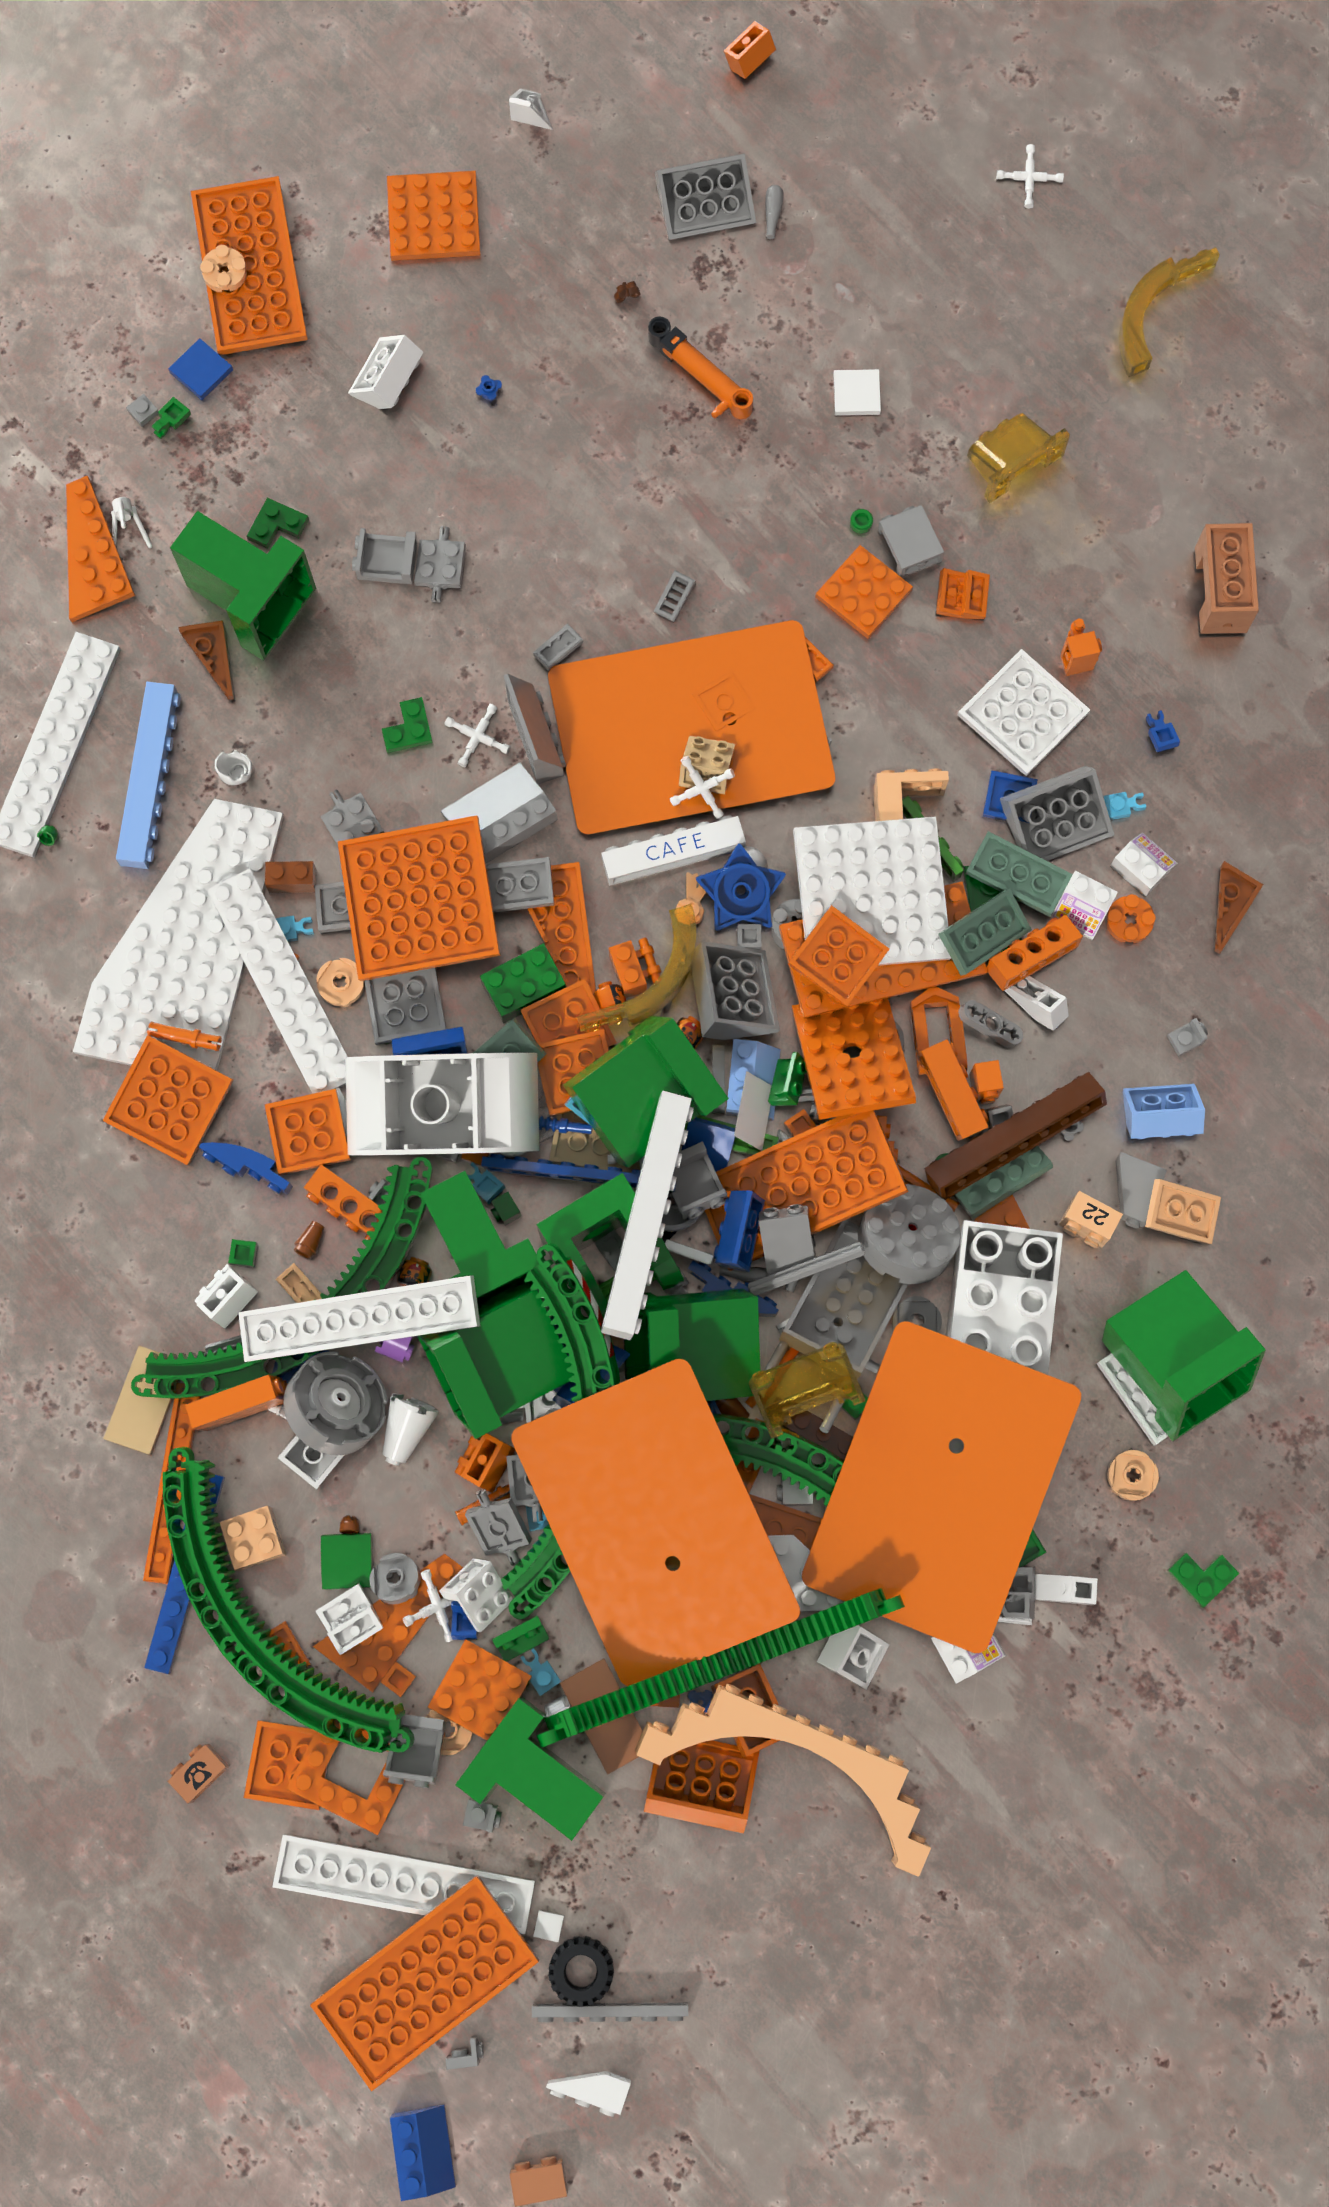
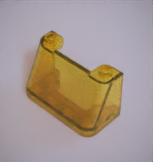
M830 1342L820 1349L768 1370L758 1371L752 1375L749 1381L751 1392L771 1439L783 1435L782 1426L786 1422L788 1425L792 1424V1416L836 1398L839 1404L844 1403L843 1399H850L854 1406L866 1401L844 1346L836 1342Z

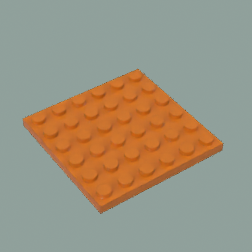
M477 815L337 841L359 981L501 956L479 817Z

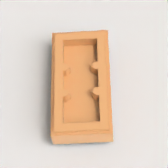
M295 1263L276 1278L277 1282L296 1303L322 1299L320 1291Z

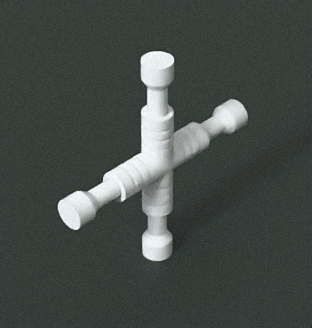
M1033 144L1026 146L1028 154L1026 171H1013L1012 173L997 170L996 179L999 180L1013 178V180L1025 181V193H1027L1025 208L1028 209L1034 206L1032 199L1034 181L1046 182L1047 180H1053L1063 183L1064 173L1051 175L1047 174V172H1035V160H1033L1035 145Z
M489 704L485 717L481 718L476 729L465 724L461 725L455 722L453 718L448 717L446 719L445 726L454 727L460 730V733L471 737L465 748L466 752L458 761L460 766L464 768L467 766L468 758L471 753H474L479 742L490 747L494 746L500 749L502 753L508 754L510 745L501 744L495 741V738L484 734L490 723L491 716L498 709L495 705Z
M689 756L683 757L680 761L683 766L687 767L690 772L689 776L696 786L685 790V793L679 796L671 797V804L676 806L682 800L691 799L701 794L707 805L711 806L715 818H721L724 813L717 807L714 802L715 798L709 789L719 785L725 779L735 777L734 771L730 768L724 774L704 781L699 772L692 766Z
M430 1569L424 1570L420 1574L427 1584V1592L431 1604L419 1609V1612L414 1615L403 1617V1622L408 1627L414 1621L420 1618L424 1619L435 1613L439 1625L443 1627L445 1641H453L448 1625L449 1620L444 1608L451 1605V1602L454 1600L440 1598L437 1587L433 1585Z

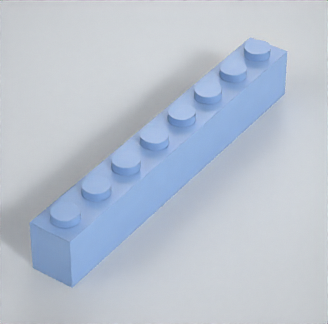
M146 681L116 860L120 866L148 869L149 863L153 862L154 859L153 839L156 840L158 836L156 821L157 817H161L162 804L160 803L161 795L165 794L166 783L163 781L164 774L169 771L168 751H172L173 748L171 733L172 729H175L177 725L175 710L176 707L180 706L181 695L173 684Z

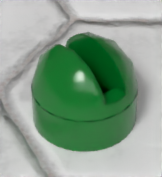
M45 825L39 830L37 837L44 845L51 846L58 838V831L54 826Z

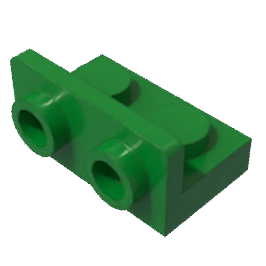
M792 1052L791 1059H778L768 1099L772 1106L798 1105L799 1097L803 1091L804 1075L807 1073L804 1058L798 1052Z
M536 1616L492 1640L503 1660L507 1662L548 1641L549 1636L539 1616Z

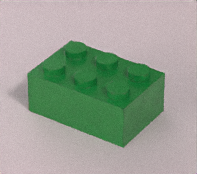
M544 943L480 975L481 983L503 1024L522 1015L521 1009L566 988V984Z

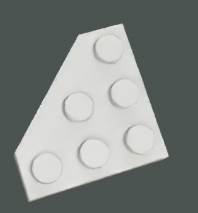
M794 1535L768 1536L799 1604L800 1612L823 1611L845 1602L805 1585L802 1580V1571L810 1550Z

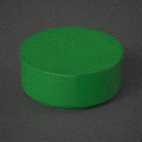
M865 509L854 511L850 518L852 530L860 534L870 531L873 525L872 514Z

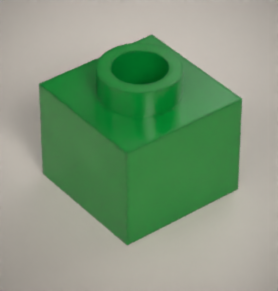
M509 1192L491 1201L494 1208L490 1211L496 1221L502 1220L505 1226L522 1216Z

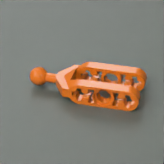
M938 986L928 988L910 1003L918 1075H927L917 1055L918 1052L929 1047L925 1008L946 1006L950 1043L952 1042L956 1047L958 1053L956 1058L959 1065H963L967 1071L963 1021L958 1013L960 1008L959 997Z

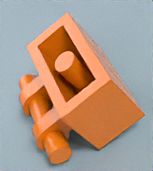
M1080 618L1072 622L1060 654L1066 676L1093 670L1099 659L1100 652H1102L1101 640L1096 638L1094 631L1083 633L1085 624Z
M647 938L638 940L641 949L637 951L634 950L631 940L608 948L610 960L625 998L646 992L647 983L645 979L651 978L654 985L662 983L660 975L662 971L655 962L653 956L655 952L653 946L649 945ZM644 958L648 968L642 971L638 960Z
M488 1433L477 1439L471 1436L468 1440L470 1444L464 1455H460L457 1461L459 1464L455 1473L492 1493L507 1467L506 1456H512L515 1448Z

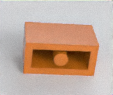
M754 21L724 50V54L731 71L746 79L776 48L769 29Z
M999 1060L975 1063L969 1076L971 1087L975 1089L978 1095V1100L976 1101H981L983 1105L996 1102L995 1099L999 1098L1004 1089Z

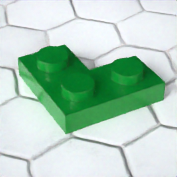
M267 498L247 534V539L267 549L278 530L299 539L309 521V517Z
M423 698L399 702L404 724L382 728L387 753L433 743Z
M1184 1553L1167 1570L1202 1608L1240 1574L1223 1555H1219L1203 1571L1187 1553Z

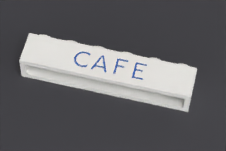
M728 815L721 817L717 822H701L694 828H679L673 831L672 834L665 836L664 834H657L652 836L650 840L642 842L641 840H634L629 842L628 846L620 848L612 846L607 848L605 852H602L601 856L608 883L611 886L732 853L738 843L745 847L746 840L739 817Z

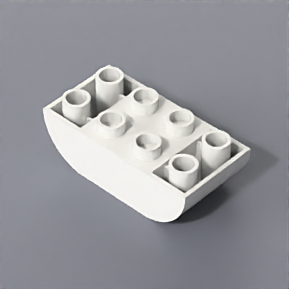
M469 1053L345 1058L348 1155L539 1151L537 1053Z
M964 1220L954 1263L946 1336L1048 1375L1063 1233Z

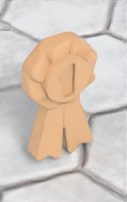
M687 872L686 899L678 902L674 914L679 923L691 927L702 921L704 909L701 901L707 892L700 884L696 888L698 873L692 875Z

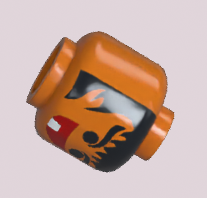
M611 981L599 984V989L593 995L603 1016L610 1019L624 1013L623 1010L627 1007L622 987L618 984H612Z
M692 1016L688 1018L682 1017L678 1020L677 1025L693 1048L696 1049L704 1038L702 1037L700 1021Z
M415 1257L405 1260L398 1273L397 1282L402 1286L429 1282L432 1275V1270L428 1267L429 1263Z

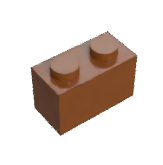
M313 861L265 862V886L269 893L315 892L317 869Z

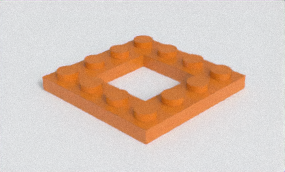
M334 1719L335 1726L341 1729L340 1722ZM362 1728L363 1736L368 1739V1732ZM316 1731L287 1790L378 1836L403 1785L388 1783L389 1778L383 1776L386 1763L367 1800L323 1778L322 1775L340 1741Z

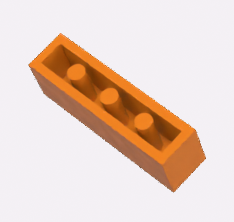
M948 1039L918 1052L917 1055L957 1141L988 1128L986 1123L989 1121L984 1109H980L976 1101L978 1100L977 1092L973 1087L969 1086L966 1080L968 1074L965 1067L959 1065L956 1058L958 1053L952 1042L949 1043Z

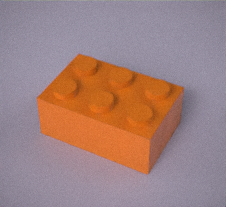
M760 1663L711 1686L715 1694L718 1685L726 1687V1684H730L741 1690L740 1694L749 1697L750 1694L764 1699L763 1704L770 1707H773V1704L779 1705ZM734 1737L742 1757H747L780 1741L765 1737Z

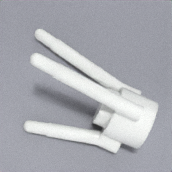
M127 497L114 499L112 501L113 511L111 515L112 537L116 546L117 521L121 522V527L124 529L126 528L125 521L130 520L131 516H133L148 548H152L150 539L137 514L136 507L131 506L130 499Z

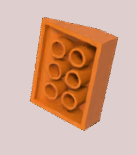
M710 1740L684 1748L664 1758L661 1765L653 1763L644 1812L744 1834L760 1751L747 1757H742L738 1746Z

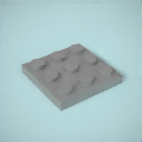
M436 968L365 980L376 1045L390 1043L395 1038L446 1029Z

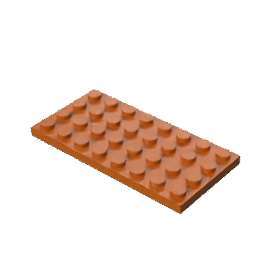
M279 176L191 191L202 261L217 246L225 245L228 248L235 249L243 256L247 268L246 280L234 291H229L228 289L217 292L207 286L218 354L225 355L308 340ZM227 266L221 267L219 273L223 271L227 273L229 271Z
M962 881L944 886L948 927L971 912ZM803 919L779 925L788 962L805 941ZM952 958L950 960L879 965L846 1008L988 973L987 967L984 962L968 974L961 976ZM789 966L803 1018L845 1008Z
M875 1110L836 1117L716 1172L728 1197H730L731 1191H753L765 1200L763 1210L770 1207L784 1209L794 1204L808 1206L812 1235L909 1192ZM725 1203L716 1209L710 1207L705 1210L718 1245L721 1238L719 1234L720 1224L725 1220L726 1215ZM760 1227L752 1261L764 1257Z
M477 1875L313 2001L310 2006L372 2092L536 1965L539 1959Z

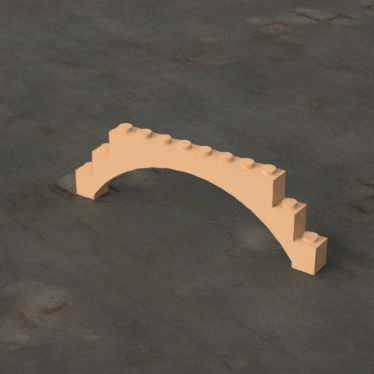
M726 1684V1687L718 1685L706 1713L704 1712L705 1708L691 1702L690 1705L683 1703L671 1731H668L669 1727L658 1721H655L654 1724L646 1723L635 1748V1753L637 1756L661 1765L664 1758L684 1748L705 1741L739 1736L781 1740L804 1747L822 1756L851 1777L872 1801L889 1835L894 1853L891 1861L895 1867L915 1876H920L931 1847L926 1842L924 1836L916 1832H912L909 1835L920 1808L914 1803L915 1799L904 1793L898 1796L909 1772L908 1768L903 1764L904 1760L891 1754L889 1758L880 1754L881 1750L868 1744L864 1748L858 1745V1740L844 1734L841 1738L834 1735V1730L820 1724L819 1728L811 1725L810 1719L799 1714L796 1715V1718L786 1714L787 1709L773 1704V1707L763 1704L764 1699L756 1695L744 1696L740 1694L741 1690L730 1684Z

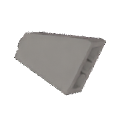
M1121 1152L1116 1159L1120 1213L1123 1214L1121 1219L1125 1220V1224L1130 1227H1144L1146 1225L1154 1180H1164L1167 1170Z

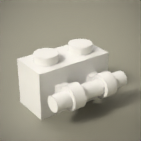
M228 1264L221 1271L218 1270L214 1274L215 1278L207 1287L203 1286L199 1291L200 1295L194 1300L197 1306L211 1320L225 1329L238 1315V1312H241L258 1293L254 1287L237 1274Z

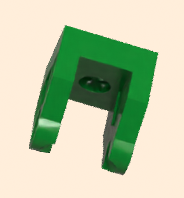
M623 1173L536 1224L543 1245L555 1244L566 1258L570 1256L577 1265L600 1307L603 1318L608 1302L579 1252L600 1240L614 1229L622 1227L626 1233L635 1192ZM657 1238L655 1246L659 1247V1253L656 1262H651L650 1271H654L653 1276L661 1288L666 1290L684 1282V1278L663 1239ZM549 1251L548 1253H549V1255H550L551 1258H552V1255H553L554 1253H553V1251ZM557 1260L554 1263L555 1265L561 1263V1261ZM568 1278L567 1284L569 1288L575 1290L576 1284L574 1280ZM582 1305V1308L589 1317L590 1310L588 1309V1307Z

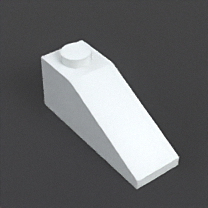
M1031 976L1004 990L1034 1020L1052 1031L1069 1016L1067 998Z

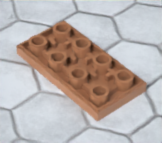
M604 1658L560 1682L572 1707L620 1689ZM633 1713L585 1731L607 1774L639 1757L635 1753V1748L643 1731Z

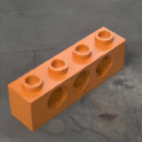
M1067 915L1059 919L1055 917L1042 929L1036 928L1032 930L1025 939L1013 941L1006 950L1000 951L991 957L987 965V971L999 988L1004 991L1076 949L1083 935ZM1029 949H1033V950H1035L1037 953H1033V952H1031ZM1010 960H1014V961H1016L1018 964H1014V963H1012Z
M321 1164L303 1187L308 1192L306 1197L317 1205L319 1202H322L327 1206L326 1211L336 1219L341 1216L347 1220L345 1223L347 1227L356 1233L358 1230H361L366 1234L364 1239L370 1240L371 1238L367 1231H375V1228L366 1227L364 1225L365 1220L370 1216H374L375 1213H382L383 1211L378 1208L375 1202ZM334 1188L338 1190V1194L334 1199L326 1198V1193L329 1189ZM354 1202L357 1204L355 1212H345V1207L348 1203Z

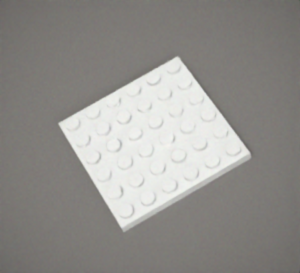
M936 817L796 827L793 829L805 940L832 905L889 948V951L878 966L951 959L938 935L948 928V918Z

